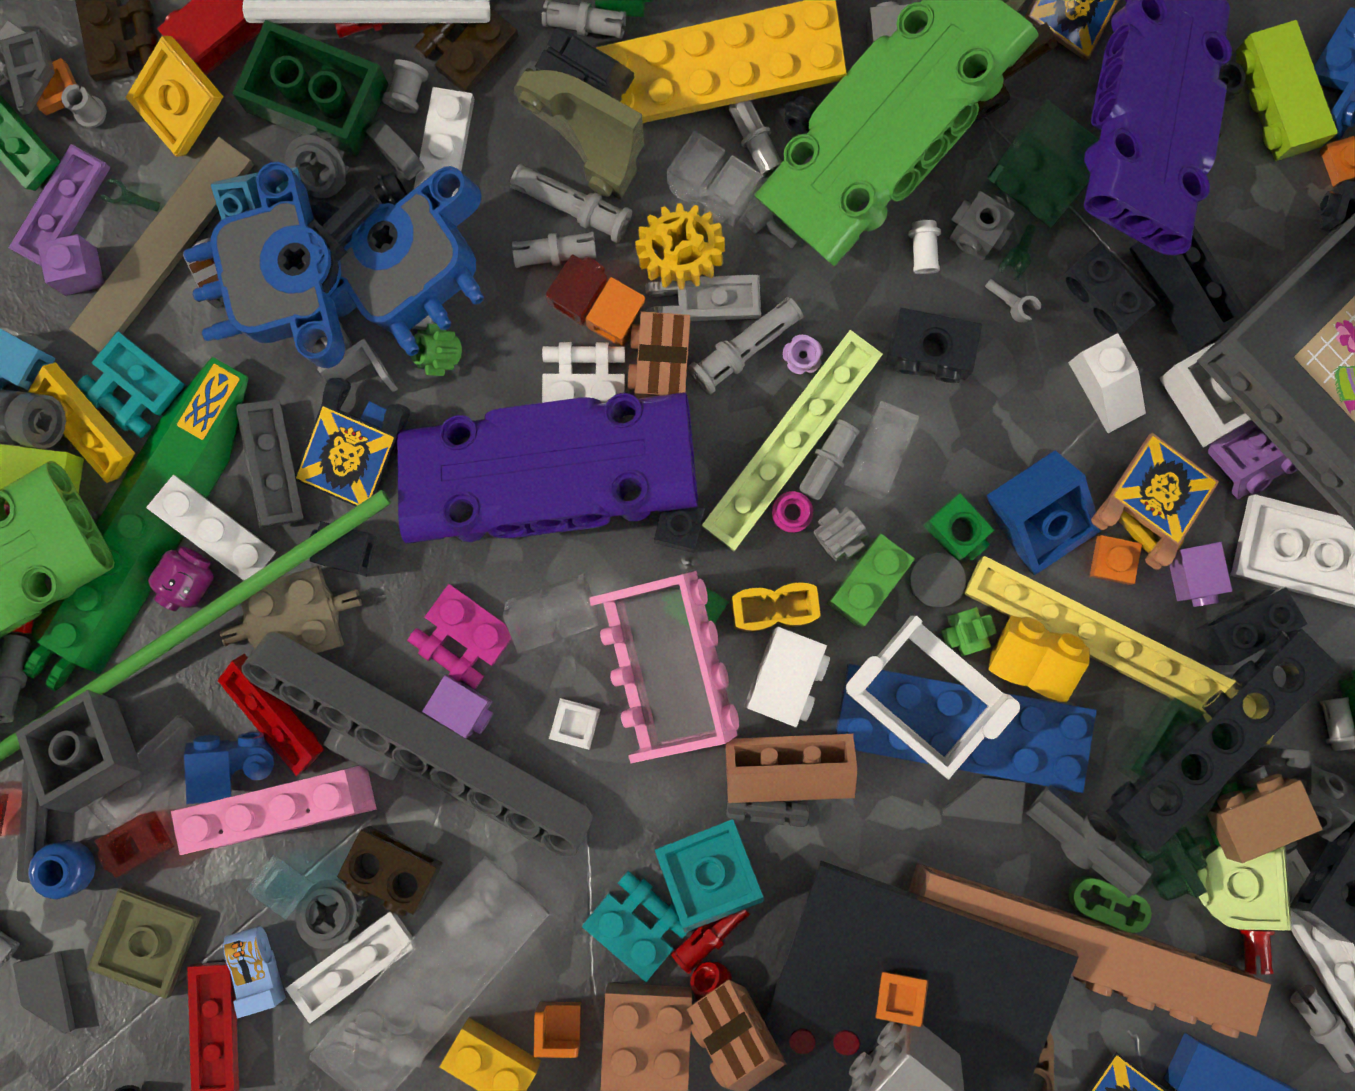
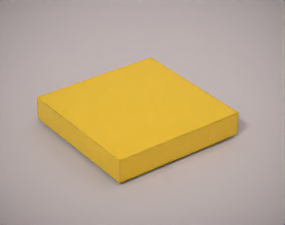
M162 36L125 98L176 157L187 155L224 96L172 36Z

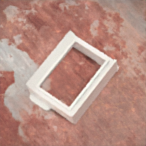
M910 616L879 655L869 657L848 681L846 693L949 780L985 737L995 739L1018 714L1020 704L1009 694L1002 693L921 624L923 621L919 617ZM908 638L987 705L945 757L865 690Z

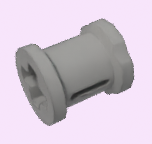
M400 59L395 60L392 65L395 74L389 92L383 94L382 101L390 108L399 112L416 114L419 108L416 100L422 82L427 81L429 73L426 69L413 62Z

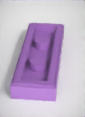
M70 144L60 164L55 169L8 248L41 266L37 243L71 235L111 167Z

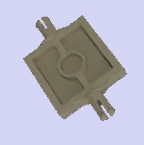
M316 566L282 576L241 603L243 623L226 629H220V637L237 633L236 636L222 639L223 645L228 646L248 639L255 650L267 633L275 632L286 636L314 653L323 652L344 645L338 626L339 612L362 606V600L360 598L345 603L347 599L360 596L357 589L334 596L326 586L321 566Z

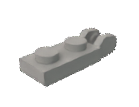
M760 275L713 276L712 278L704 276L700 277V286L697 287L691 280L685 281L684 290H679L677 281H672L667 288L662 286V281L648 282L645 285V292L649 296L661 297L678 294L679 305L649 307L646 312L690 315V321L761 318Z

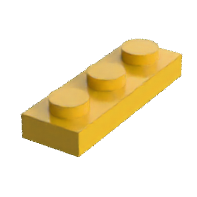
M56 362L42 366L27 393L43 394L57 399L65 411L66 424L63 433L65 437L106 483L119 479L135 455V452Z

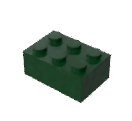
M265 20L232 94L249 114L302 135L317 132L319 137L324 139L332 138V145L335 148L358 156L366 138L364 130L372 124L383 94L386 92L389 84L380 65Z

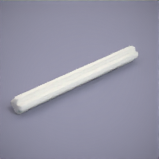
M243 0V15L249 23H264L265 20L273 23H487L490 21L491 16L489 0Z

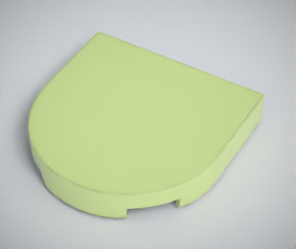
M1220 846L1205 858L1197 874V891L1202 904L1213 917L1226 926L1236 929L1292 930L1285 846L1243 864L1226 859Z

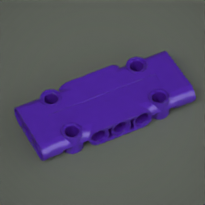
M1125 0L1126 6L1115 13L1112 18L1114 33L1105 48L1091 117L1092 125L1101 130L1100 140L1087 148L1085 152V163L1090 171L1084 208L1092 216L1159 253L1180 255L1186 253L1191 247L1198 202L1205 199L1210 191V183L1206 175L1211 170L1216 158L1227 85L1219 79L1221 66L1227 63L1232 56V48L1226 37L1230 5L1226 0Z
M686 392L645 398H636L629 393H620L611 397L607 403H602L595 398L581 397L506 407L487 412L484 416L485 419L472 421L467 416L456 415L447 419L443 425L406 429L398 433V520L400 533L406 544L440 540L452 536H457L464 542H474L481 539L486 532H489L493 537L506 539L582 530L604 526L610 522L611 516L621 515L629 521H640L650 515L651 511L659 510V512L698 507L691 416ZM634 415L631 421L618 423L623 416ZM470 436L467 442L461 445H457L459 440H461L464 437ZM631 491L641 492L635 500H623L625 495ZM473 512L470 519L458 523L463 514Z

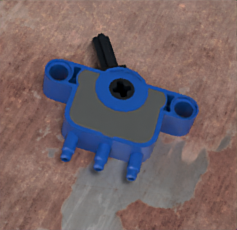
M270 162L259 170L256 178L262 207L221 220L212 232L211 241L194 245L193 248L186 249L183 252L185 260L189 263L214 258L219 280L194 289L193 297L197 302L211 301L223 297L226 313L229 320L204 328L202 336L205 341L209 342L245 334L253 341L259 343H272L293 337L298 352L318 367L332 368L340 363L345 354V344L335 303L329 297L337 288L341 277L340 259L347 253L341 244L379 207V203L368 190L361 188L321 226L313 217L304 183L286 164ZM289 182L284 191L276 193V189L281 183ZM303 261L305 265L299 270L297 266ZM322 337H327V345L323 351L314 353L313 347L316 341Z
M446 166L433 173L397 204H379V207L347 238L345 242L347 244L343 247L347 253L340 259L341 277L337 288L329 296L334 300L338 317L349 314L357 307L367 320L391 332L400 347L404 348L408 355L413 356L418 353L419 347L410 329L428 315L441 330L448 329L451 326V321L442 304L462 289L465 296L469 297L473 304L481 303L484 296L473 278L476 271V258L472 249L457 229V226L479 207L481 202L479 187L459 169ZM458 187H460L459 191L454 196H452L453 192ZM318 201L315 205H311L313 217L321 226L340 209L324 201Z

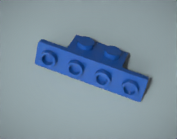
M1352 7L1349 8L1314 65L1320 85L1343 90L1342 95L1331 111L1338 132L1333 138L1338 140L1342 138L1348 127L1352 128L1355 125V8Z

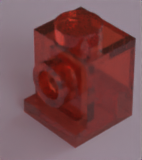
M155 811L140 814L95 840L99 848L98 858L106 871L113 873L115 878L129 874L162 853L174 848ZM132 839H134L138 846L139 852H135L131 848Z

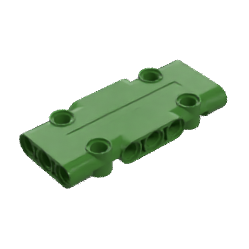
M921 0V2L907 5L898 15L896 31L891 36L883 35L879 37L847 72V75L840 80L813 112L809 120V132L795 136L788 142L784 150V161L754 196L835 267L860 239L859 235L863 231L875 230L884 223L888 212V202L891 199L897 202L908 197L975 121L979 111L977 102L992 99L1000 92L1004 81L1002 73L1008 67L1013 66L1039 36L1035 27L1025 17L1003 1ZM925 27L921 32L916 33L920 28ZM986 70L980 77L973 78L979 71ZM813 155L812 159L804 164L806 159ZM869 200L867 207L857 212L859 206Z
M54 461L43 464L0 489L1 638L41 615L42 608L57 600L68 598L79 587L114 568V559L111 551L66 471ZM6 500L10 506L9 516H7L4 510ZM46 575L52 581L51 591H49L45 584Z

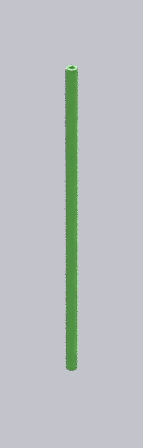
M380 490L33 721L86 690L103 695L391 504L390 498L383 490ZM15 732L0 742V762L21 749Z

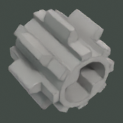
M847 506L840 512L836 508L832 509L819 519L818 523L821 526L814 530L819 543L835 561L842 556L847 560L865 547L862 541L869 537V533L863 523Z

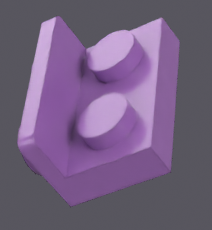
M1252 420L1209 444L1208 454L1234 482L1232 494L1237 499L1249 493L1252 495L1260 493L1269 486L1274 478L1285 472L1292 474L1298 470Z

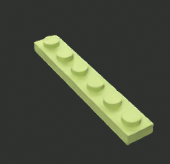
M849 330L701 527L732 551H735L883 354Z

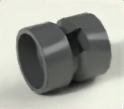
M0 390L1 443L46 449L54 446L60 440L65 430L66 417L65 411L57 399L43 394Z

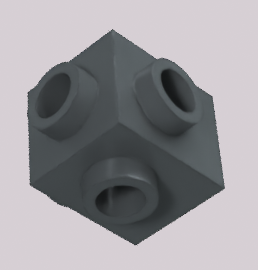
M980 191L972 203L965 199L951 219L958 225L949 239L955 242L964 252L984 260L992 247L1000 251L1013 232V229L1007 225L1015 213L1008 209V204L1002 198L994 194L986 195Z
M1313 764L1300 777L1294 776L1292 778L1301 780L1323 830L1316 832V834L1332 842L1355 821V786Z

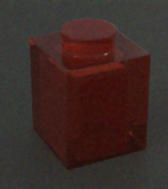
M572 254L545 294L548 305L583 326L587 315L608 282L607 275L604 274L605 268L588 256L581 260Z

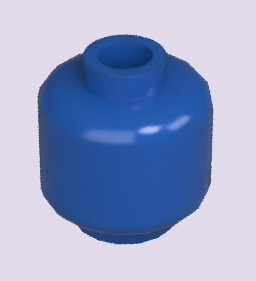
M65 840L46 845L37 851L30 861L28 875L30 884L37 893L45 898L57 900L72 896L85 889L94 877L96 865L94 856L88 847L78 841Z

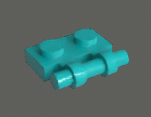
M117 332L92 361V364L103 372L97 382L89 375H85L77 383V387L87 395V399L94 407L105 409L115 417V424L124 431L131 430L139 438L147 435L151 429V425L141 418L142 412L146 407L154 414L161 416L186 386L185 383L120 332ZM118 385L132 395L126 404L113 395Z
M627 871L617 883L629 893L625 900L621 902L609 891L581 927L647 982L674 948L673 945L662 937L663 934L670 928L680 938H683L688 932H684L674 904L668 905L651 890L653 886L643 878L640 881L630 871ZM640 903L658 918L652 927L633 912Z

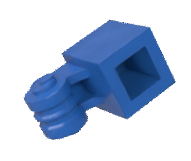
M260 732L243 733L238 735V741L220 740L219 736L205 735L194 738L193 742L186 743L184 751L186 804L208 803L231 797V777L239 769H243L245 775L252 780H261L270 775L274 766V755L272 748L264 741V734Z

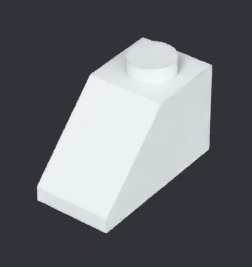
M1118 333L1082 351L1068 362L1107 433L1146 414L1139 370Z

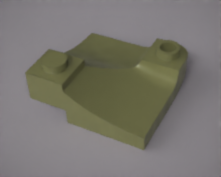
M526 68L514 87L518 102L524 108L533 112L535 116L556 129L574 147L585 163V177L589 181L588 186L604 197H609L612 194L621 199L637 173L636 158L644 146L642 114L569 74L552 70L533 71L531 68Z

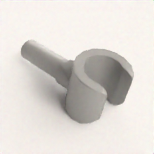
M992 279L985 286L1011 307V316L1017 322L1023 323L1032 320L1024 314L1022 310L1023 303L1032 310L1037 311L1041 309L1040 301L1034 296L1019 298Z

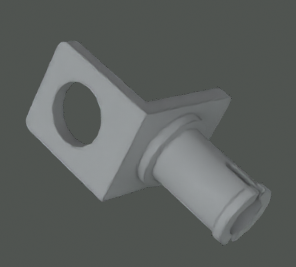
M340 323L345 344L344 357L338 365L332 368L318 367L321 376L326 381L330 378H342L345 380L372 363L392 392L397 390L396 384L377 353L367 341L363 339L353 345ZM327 337L320 338L326 347Z

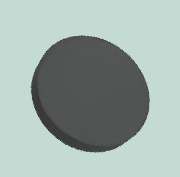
M934 552L921 557L913 565L909 583L911 591L918 601L929 607L941 608L953 604L961 597L966 585V576L962 565L957 559L946 553Z

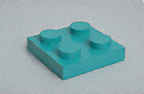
M733 819L655 849L685 933L765 901Z

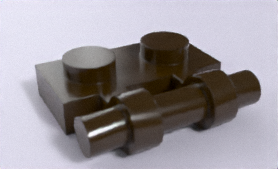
M75 0L89 75L95 82L135 74L132 58L141 57L142 66L144 67L158 43L157 35L152 33L150 18H152L153 12L149 0H129L126 5H121V0ZM134 23L136 35L133 39L128 40L126 25Z
M490 8L491 16L489 22L460 23L466 29L453 43L446 36L457 23L428 24L421 32L423 38L416 44L414 50L424 59H427L435 49L440 52L442 56L435 63L437 71L461 91L470 93L519 35L513 25Z

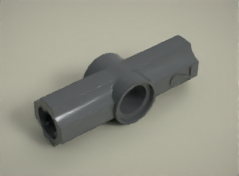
M1050 784L1029 807L1026 814L1061 842L1063 852L1074 864L1083 869H1090L1092 867L1128 898L1132 895L1134 896L1152 875L1154 868L1118 839L1116 829L1107 819L1095 812L1087 814L1053 785Z

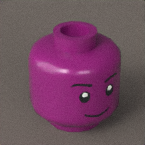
M183 546L180 547L179 551L169 550L165 552L148 580L151 589L157 594L154 600L172 611H177L179 607H196L213 582L214 575L209 568L211 562L198 552Z

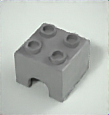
M892 1021L889 1022L877 1039L879 1045L870 1055L865 1052L861 1053L849 1070V1075L852 1076V1085L849 1091H964L960 1054L924 1025L917 1027L902 1023L897 1024Z

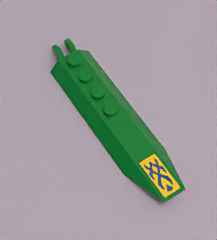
M212 357L158 421L96 523L98 530L111 551L114 559V568L79 587L68 598L57 600L44 608L32 628V633H29L41 645L32 652L28 662H26L23 670L26 675L31 678L39 675L53 653L63 657L54 666L45 683L53 691L58 690L64 685L76 665L97 674H102L152 591L148 581L150 575L163 554L169 550H177L184 538L181 533L146 507L172 475L179 477L206 499L209 497L230 462L239 423L236 407L237 404H243L249 377Z

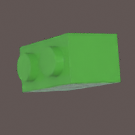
M879 534L873 539L826 604L856 627H865L915 558L883 534Z

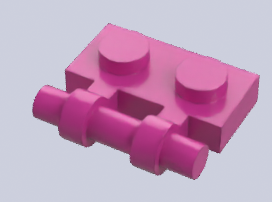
M448 584L424 617L437 626L436 630L431 636H428L416 628L407 641L419 649L418 654L427 661L433 659L450 672V677L458 682H465L475 690L484 678V675L472 668L475 662L480 657L489 665L494 666L517 632L457 588ZM449 636L467 648L461 658L442 646Z

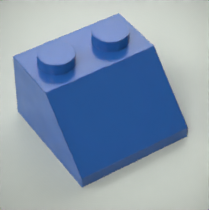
M1056 450L987 495L997 524L1033 575H1036L1102 531L1091 522L1096 510L1085 474Z

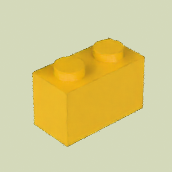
M468 1017L439 1067L478 1091H527L537 1074L541 1060Z

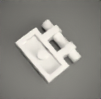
M559 342V346H543V362L559 363V374L542 375V403L581 397L595 398L602 403H607L614 395L625 393V374H609V363H625V347H610L608 342H596V346H572V342ZM596 363V374H572V364Z

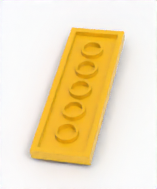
M804 0L596 47L634 72L632 83L626 93L621 95V103L641 113L643 123L838 82L847 75L836 0Z

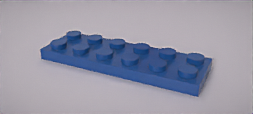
M847 664L835 734H853L856 751L929 764L846 693V684L861 667ZM881 670L865 689L943 757H945L987 707L983 701L964 685ZM1009 694L1020 704L1018 714L997 738L988 739L985 737L957 769L1043 786L1051 784L1055 788L1083 793L1097 710Z

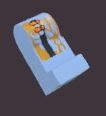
M258 926L226 936L223 943L224 956L231 973L236 994V1000L233 1003L237 1019L276 1007L286 996L274 952L271 950L264 929Z

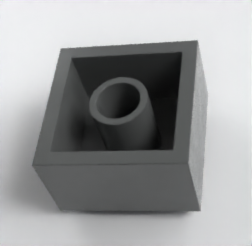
M86 690L15 732L39 805L43 808L73 814L143 773L117 700L90 690Z

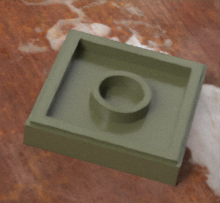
M127 887L118 888L87 970L167 999L173 992L202 915Z

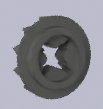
M317 132L299 135L288 145L285 153V164L289 168L298 167L301 181L304 183L308 195L316 198H329L337 194L347 183L345 179L350 168L344 164L342 159L344 151H339L332 145V138L324 139L319 137ZM316 156H318L319 163L325 164L327 167L320 173L318 167L311 165L309 162Z
M322 880L311 885L301 896L296 908L295 921L301 938L309 946L323 950L335 949L340 944L349 942L348 937L354 929L359 927L356 920L357 912L361 907L356 903L355 893L349 891L343 882L336 880ZM325 906L336 907L337 910L333 913L335 924L330 922L322 923L326 916Z

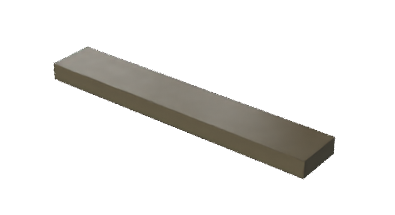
M218 137L69 327V330L99 352L102 351L117 332L123 334L182 259L183 252L192 246L219 211L211 184L216 181L247 175L255 164Z

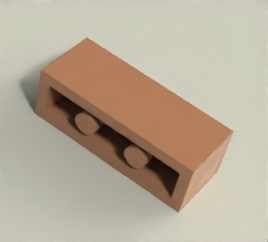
M853 734L734 738L726 743L728 803L855 798L858 769Z

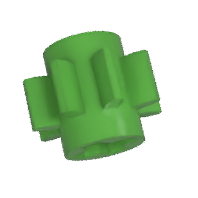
M427 323L426 330H418L417 334L414 335L419 351L411 356V359L417 364V368H425L426 375L444 376L445 370L454 369L462 353L461 342L455 336L454 331L441 330L437 324Z
M978 607L947 616L950 627L941 631L946 645L949 648L958 647L960 656L991 647L988 636L997 634L991 614L981 617Z

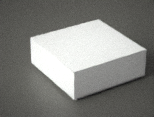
M560 698L549 739L590 750L601 709Z

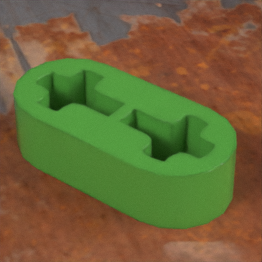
M1082 876L1074 880L1069 888V900L1076 910L1117 929L1129 933H1137L1147 928L1151 921V908L1145 899L1136 894L1128 898L1114 885L1092 876ZM1095 885L1094 892L1106 898L1105 903L1100 905L1095 902H1089L1088 906L1085 907L1086 900L1080 897L1083 889L1090 891L1092 886ZM1134 901L1133 908L1139 911L1136 919L1129 918L1125 923L1126 917L1115 911L1114 907L1116 903L1130 907Z

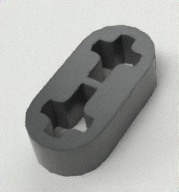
M381 118L364 130L379 152L408 181L425 168L412 149Z
M331 729L324 742V745L330 750L383 778L394 780L401 768L334 729Z

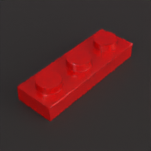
M244 653L231 661L217 681L258 731L264 734L267 742L297 776L310 767L324 751V748L319 744L315 734L306 728L295 715L288 703L257 687L244 676L242 665L248 659Z
M226 962L192 964L187 967L191 1091H239L237 1016L233 1003L236 1000V994L230 970Z

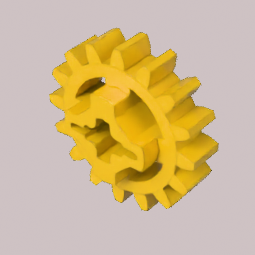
M678 203L676 212L671 213L665 206L661 207L662 216L660 218L650 214L647 216L649 227L640 226L638 229L640 240L635 241L640 268L647 269L648 278L651 281L661 276L662 286L665 288L672 281H677L679 290H684L685 281L689 280L696 287L700 286V276L702 274L712 278L714 276L713 265L722 266L723 264L722 252H725V238L722 237V226L720 223L713 224L711 212L699 216V207L697 205H694L689 212L684 211L682 203Z

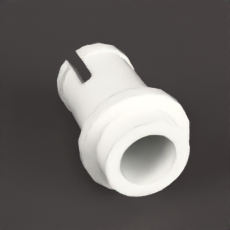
M935 220L913 222L912 230L908 232L909 237L913 238V271L915 274L939 272L937 236L941 235V229L937 227Z

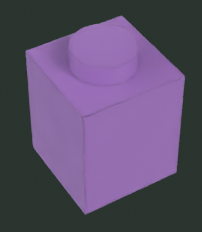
M75 234L37 243L45 283L63 295L67 296L100 288L104 284L97 248L80 235Z
M1222 542L1177 550L1174 560L1169 565L1177 601L1192 599L1193 607L1218 603V594L1232 592Z
M444 675L422 712L464 738H468L474 732L481 734L493 716V712L488 710L493 701L463 682H458L449 675Z

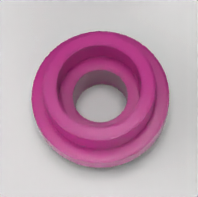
M796 491L786 492L775 500L772 507V518L781 530L788 533L800 532L812 521L813 506L804 494ZM794 505L799 509L800 516L798 519L790 520L785 516V508L787 506Z

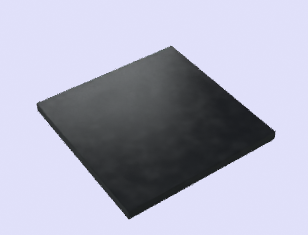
M820 861L764 1020L786 1065L748 1091H849L852 1085V1076L849 1075V1070L853 1062L863 1052L868 1055L872 1053L879 1045L877 1039L881 1031L891 1022L876 1018L882 972L929 980L923 1025L960 1054L964 1091H1027L1079 958L1076 950ZM798 1029H806L815 1037V1048L808 1054L796 1053L790 1047V1036ZM848 1030L856 1034L860 1042V1047L856 1053L842 1055L835 1050L833 1040L838 1032Z

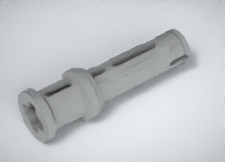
M519 164L511 177L510 188L577 218V222L583 228L587 229L591 226L610 235L611 240L619 243L626 233L632 217V209L628 207L620 209L603 201L602 196L598 193L586 195L548 176L533 171L523 164Z
M786 297L774 309L762 316L730 342L726 340L724 342L720 341L715 345L716 350L698 364L695 362L691 363L688 369L692 377L705 393L711 395L716 391L715 386L732 373H740L745 366L744 362L782 334L791 325L803 318L801 309L792 298Z

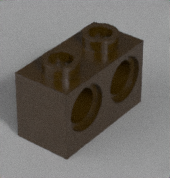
M367 826L359 831L337 877L346 881L345 887L357 895L368 897L369 894H372L384 900L383 906L395 914L406 916L408 912L414 915L421 909L443 862L371 826ZM364 853H370L378 859L379 871L376 875L368 874L363 870L361 859ZM402 872L411 873L416 878L418 887L415 893H406L400 888L398 879Z

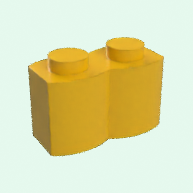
M809 583L787 584L775 592L766 588H749L736 593L730 599L734 628L744 632L761 631L775 623L785 627L802 626L821 616L817 586Z
M1010 616L990 654L988 670L1006 681L1028 686L1047 698L1067 702L1089 665L1090 648L1073 634L1049 632L1040 621L1034 618Z

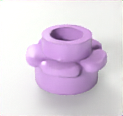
M808 335L793 337L792 342L787 343L783 349V359L788 362V369L795 374L813 373L821 365L820 357L823 355V348L817 340ZM802 351L807 354V357L804 359L799 356V353Z

